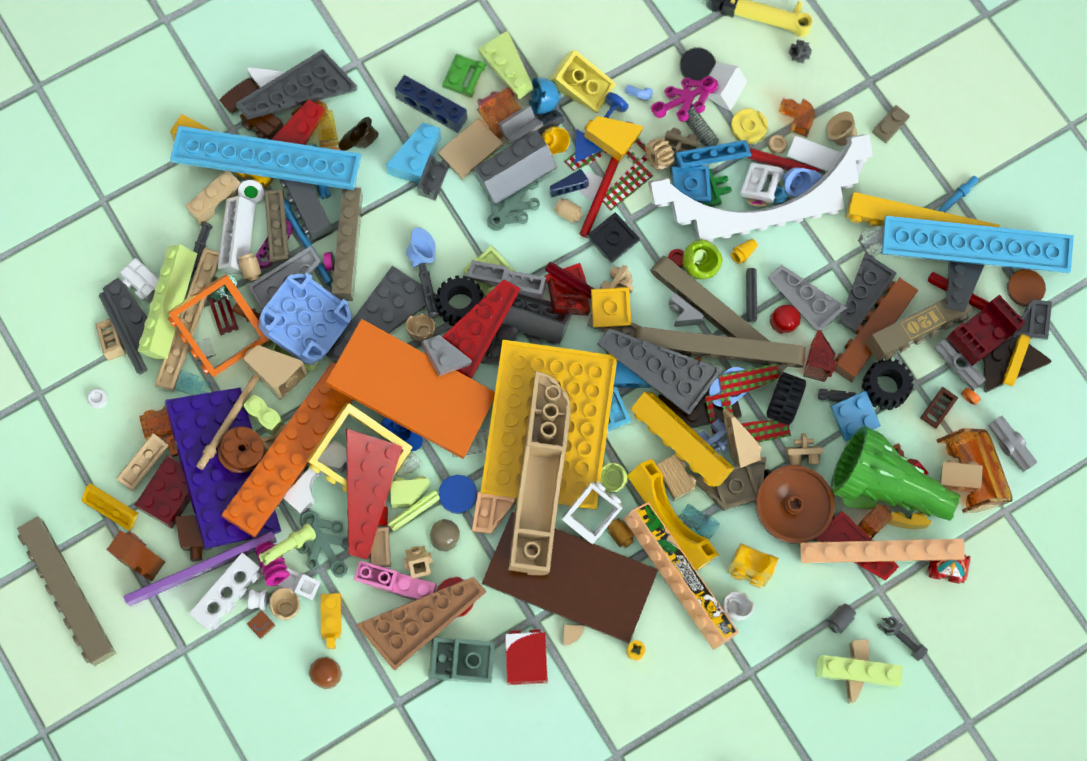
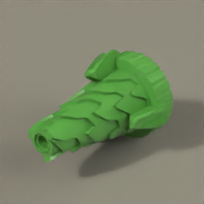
M866 426L859 428L845 445L837 461L831 482L832 491L835 495L842 497L843 503L847 507L875 510L878 507L876 502L880 500L893 507L898 505L912 512L916 510L931 517L933 515L948 521L954 517V512L960 498V494L945 488L937 480L923 474L924 470L908 463V459L900 456L882 434Z

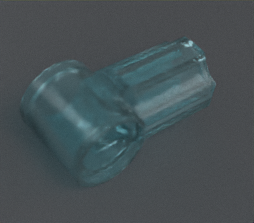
M689 503L679 515V518L694 528L698 535L708 538V540L711 539L720 526V523L715 518L703 514Z

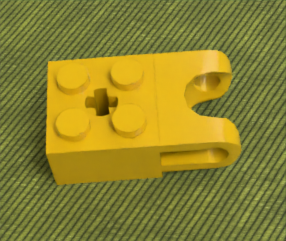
M739 544L727 573H730L734 579L750 581L749 584L754 587H765L775 571L779 558L747 545Z

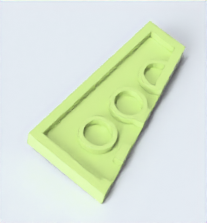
M508 31L478 48L479 54L518 99L534 90Z

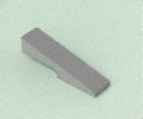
M475 260L471 261L467 276L468 279L472 278L477 282L494 287L505 279L521 288L518 294L543 300L547 284L546 277L510 271L509 267Z

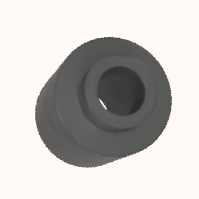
M846 603L842 606L840 605L827 619L829 623L827 626L834 633H842L855 619V610Z

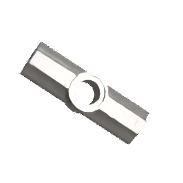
M947 338L934 348L949 365L950 371L958 375L971 390H976L986 381L981 373L974 366L970 365ZM956 361L962 362L964 367H959Z
M1003 415L988 425L1000 441L999 445L1002 451L1007 456L1012 457L1022 472L1037 463L1036 459L1027 449L1023 436L1012 429Z

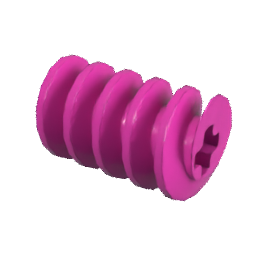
M264 542L258 545L255 553L262 568L266 585L276 586L286 580L290 574L287 571L285 560L282 558L283 555L268 565H264V562H261L259 555L277 545L271 542Z

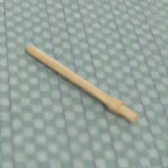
M253 375L211 443L206 445L202 452L203 455L196 465L197 468L203 470L209 459L214 457L217 452V446L259 381L257 376Z

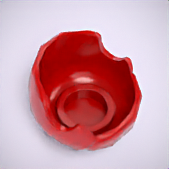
M781 305L770 315L771 327L779 334L793 332L800 325L801 316L799 311L792 305Z

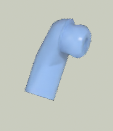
M627 85L625 93L636 98L649 100L653 90L649 87L642 90Z

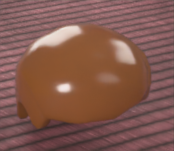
M329 657L317 658L310 666L309 677L311 681L323 689L333 688L341 680L342 671L340 665Z

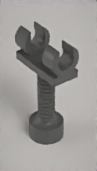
M895 617L881 618L886 621L883 622L884 627L877 623L878 629L885 631V635H895L912 651L911 656L917 661L922 659L927 653L928 649L923 644L916 645L907 635L902 633L900 629L903 627V624L898 623Z

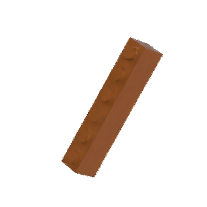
M900 277L896 283L894 281L890 283L886 289L888 294L886 296L882 295L876 303L877 309L875 311L871 309L865 318L868 320L866 324H860L857 328L855 339L850 338L844 348L847 350L844 354L839 353L833 361L836 364L833 370L851 383L872 356V352L865 342L872 334L896 323L918 292V289Z

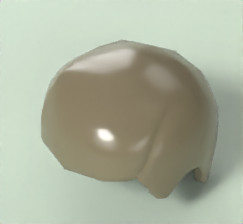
M447 519L435 522L430 531L432 546L439 551L446 552L456 547L460 536L457 524Z

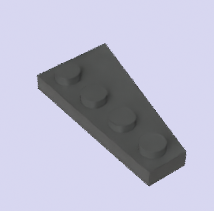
M865 252L845 304L847 309L842 312L839 323L855 333L897 273Z
M949 261L946 309L965 312L984 265Z
M117 278L103 287V291L110 293L138 349L147 316L121 280Z

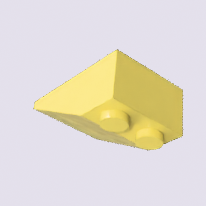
M576 50L566 53L550 77V80L556 84L558 91L595 113L599 111L605 102L607 93L611 92L616 85L612 79Z

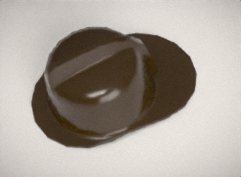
M370 117L363 118L342 137L339 142L341 151L349 150L354 146L357 148H367L375 141L379 133L371 125L372 119Z

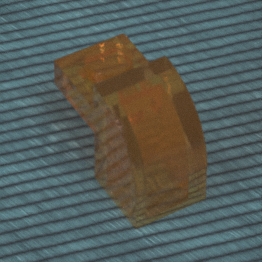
M783 98L778 112L795 118L790 131L808 137L815 118L813 106L805 99L802 100L801 104H798L792 99Z

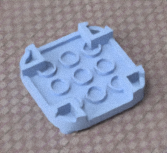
M308 273L291 274L262 310L258 328L267 338L295 358L313 365L326 356L348 326L352 318L348 307L349 303L345 299L341 301L312 280V275Z

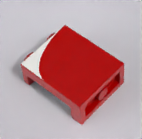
M540 629L529 630V633L513 630L509 631V634H505L507 685L548 683L545 632H541Z

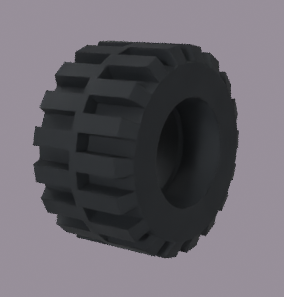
M457 275L453 280L450 277L447 279L448 282L443 281L441 288L439 287L437 290L436 304L439 315L445 323L449 321L451 326H454L484 298L480 285L478 283L475 284V280L472 278L468 280L467 276L459 278V275ZM458 294L466 295L471 299V303L462 309L452 307L449 301Z
M890 358L886 361L882 359L877 363L874 362L869 367L862 380V389L867 391L870 401L874 403L873 407L876 408L878 405L880 410H884L886 407L888 410H892L894 407H900L907 400L912 392L911 390L914 386L912 382L914 379L913 376H909L911 371L910 369H905L906 365L904 363L901 365L899 360L895 359L893 362ZM881 376L892 378L897 384V391L886 392L882 390L878 384V378Z
M783 372L772 395L767 410V418L790 425L802 400L806 388V380Z

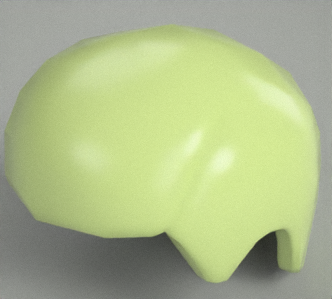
M607 463L602 467L600 483L606 487V492H618L625 487L628 475L624 467L618 463Z

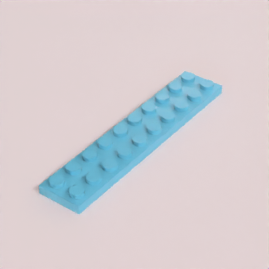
M178 126L170 160L172 163L354 190L362 156L361 153Z
M885 216L881 254L1071 273L1074 235Z

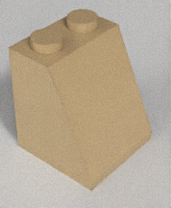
M259 345L250 348L243 358L248 369L280 400L308 375L305 365L301 360Z

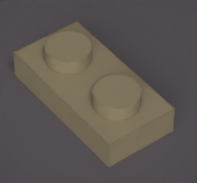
M895 105L873 129L872 133L884 143H887L907 122L910 115Z

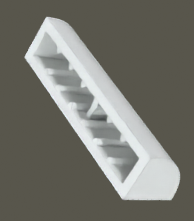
M795 136L787 157L828 171L841 152ZM865 162L856 163L858 178Z
M241 196L226 199L218 261L219 270L233 274H242L238 263L240 262L239 257L250 253L255 203Z

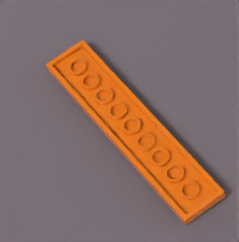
M334 362L329 365L222 513V518L254 538L308 464L306 462L345 403L353 401L348 396L325 385L336 365Z

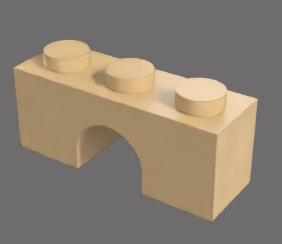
M224 171L186 204L185 207L188 213L202 226V223H206L215 215L214 210L221 201L238 195V188L241 183L230 171Z

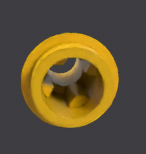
M751 238L734 247L730 253L733 261L737 264L745 263L758 247L757 242Z

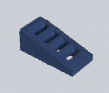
M579 169L551 185L550 196L556 197L589 187V180L582 169Z

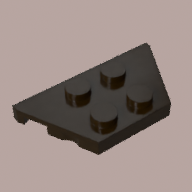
M1019 336L1005 341L983 358L985 364L984 376L986 379L985 393L1005 385L1003 384V379ZM1029 344L1017 379L1049 365L1052 362L1051 359Z

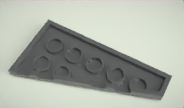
M392 266L326 354L327 358L337 363L361 319L389 334L405 323L409 316L422 311L426 306L422 285Z
M610 328L597 343L598 346L687 415H690L723 370L722 368L709 365Z

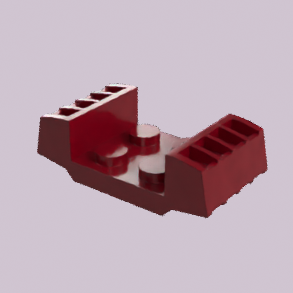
M998 295L965 324H960L954 329L947 339L965 357L970 365L974 366L1008 340L1026 322L1001 295Z

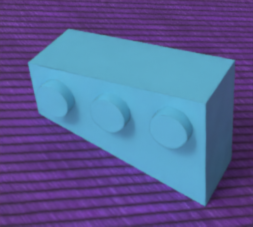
M422 123L386 164L387 174L419 184L429 156H434L440 142V128Z

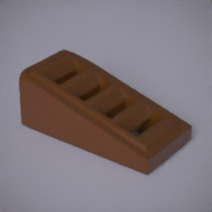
M941 387L920 418L937 429L958 397L946 388ZM940 396H945L947 399L950 400V402L947 403L946 401L941 399ZM937 401L946 406L945 410L935 403ZM934 407L937 410H939L942 414L938 415L931 409ZM930 413L938 420L936 422L933 421L927 416V414Z

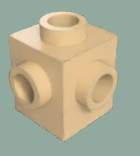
M415 546L405 550L407 558H403L405 570H410L411 578L431 574L429 565L433 564L431 553H426L425 546Z

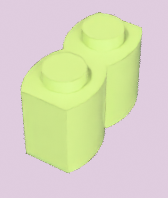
M252 395L244 403L249 416L254 421L260 423L267 433L274 435L280 426L284 425L279 414L272 408L267 407L264 400L259 396Z

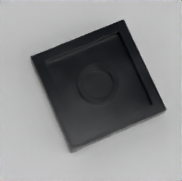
M616 212L587 235V238L611 264L640 241V238Z

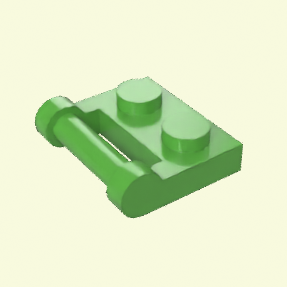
M456 54L442 84L443 88L467 97H473L474 88L481 72L485 70L486 64L482 61H475ZM474 68L475 70L468 86L463 87L470 69Z

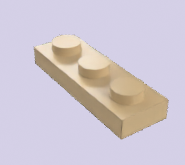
M153 432L116 479L130 490H133L166 450L169 443Z

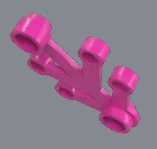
M707 76L701 81L684 78L681 81L683 89L674 88L673 86L667 87L664 91L667 98L680 97L666 104L661 101L655 102L651 106L653 115L657 118H663L668 110L683 103L676 115L679 121H686L689 118L688 110L698 95L700 97L693 104L696 113H702L706 108L704 103L708 95L718 88L717 80L711 76Z

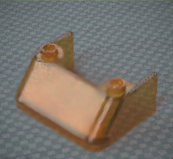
M962 428L936 439L937 443L946 444L947 453L954 458H958L961 464L977 462L978 465L983 466L980 493L970 492L971 494L967 495V508L962 509L963 513H977L1013 501L1010 487L991 436L985 429Z

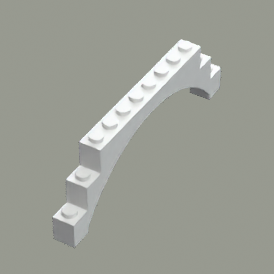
M859 134L846 137L847 143L840 156L818 182L797 197L770 208L752 211H730L706 206L681 193L670 184L669 178L648 181L652 204L664 207L668 206L669 202H671L674 221L680 223V225H687L693 220L697 240L703 239L710 242L714 241L713 238L721 237V239L732 237L731 234L739 233V235L750 233L749 230L752 229L757 231L768 229L767 226L770 225L775 227L786 225L785 222L788 221L793 223L802 222L805 217H810V219L822 217L821 214L828 213V215L837 214L839 210L845 209L841 187L842 189L852 188L853 184L859 183L856 163L868 161L867 158L873 157L869 134Z

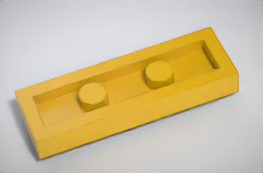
M90 483L86 486L81 500L83 503L129 531L134 528L138 512Z

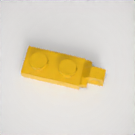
M341 593L321 594L322 639H326L328 649H336V638H340V634H342Z

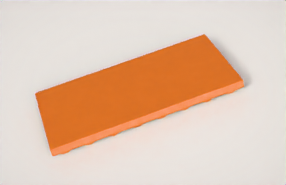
M363 319L359 322L325 385L462 459L466 456L494 401L495 395L493 390L456 370L438 377L425 353Z

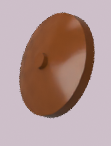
M799 465L784 466L771 472L760 484L755 500L756 513L763 528L774 538L790 544H801L814 540L828 528L834 515V497L826 480L814 470Z

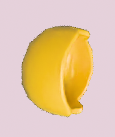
M550 127L541 136L553 155L565 152L570 144L568 131L561 127Z

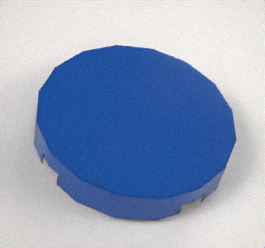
M453 475L445 479L438 493L440 503L444 509L454 514H461L472 509L478 495L476 485L471 479L463 475Z

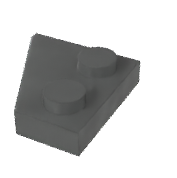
M1033 299L1021 316L1026 323L1012 336L1024 334L1034 339L1047 340L1052 301Z

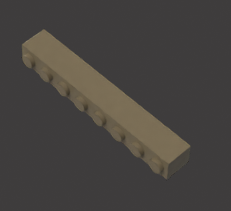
M37 516L18 527L17 529L20 533L17 535L23 546L26 544L29 550L26 552L32 562H36L38 566L36 572L41 579H45L47 583L45 588L49 595L55 597L54 605L59 612H63L65 616L63 621L66 627L74 632L75 635L72 638L77 646L81 645L84 651L81 654L86 663L96 666L115 655L116 652L45 522Z

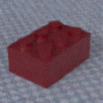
M166 456L135 503V506L140 511L171 529L176 524L175 516H181L191 501L181 463Z

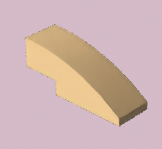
M869 639L851 641L849 643L851 659L869 661ZM846 680L848 704L856 702L864 682Z

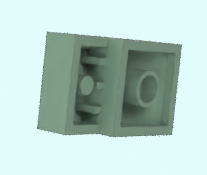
M434 637L431 642L428 679L491 683L495 642Z

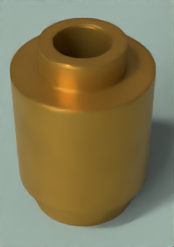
M619 518L607 526L609 535L620 548L623 546L627 548L634 542L633 538L635 535L626 523Z

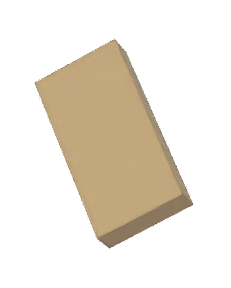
M388 527L377 528L370 551V561L373 565L391 567Z

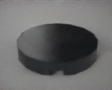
M692 48L682 55L680 71L685 78L701 81L709 76L716 64V60L708 50Z

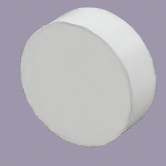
M93 389L89 392L87 400L93 408L100 409L107 404L108 396L102 389Z

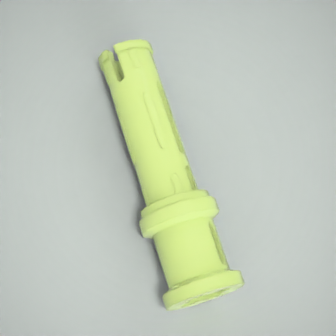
M304 524L302 529L297 532H291L287 539L259 555L261 562H264V565H268L293 548H301L308 540H314L316 538L314 529L309 524Z

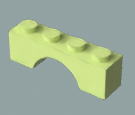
M823 655L817 657L816 677L861 681L894 688L901 686L903 666Z

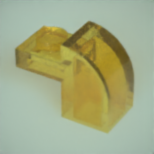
M333 110L325 111L317 125L321 148L339 145Z

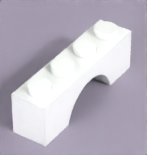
M336 440L333 443L329 442L317 461L332 471L342 473L347 467L346 448ZM310 468L306 472L303 471L297 478L298 481L284 496L283 500L298 514L302 515L315 503L312 496V486L316 478L323 474L322 472L317 474Z

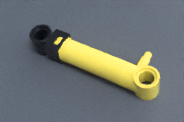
M707 0L706 2L707 8L712 12L722 10V15L729 17L738 15L793 31L798 37L807 36L813 23L810 14L801 13L803 4L801 1L797 2L793 12L752 0Z

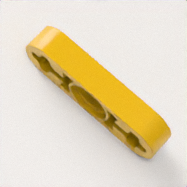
M1020 334L1006 370L1003 384L1013 387L1031 337Z

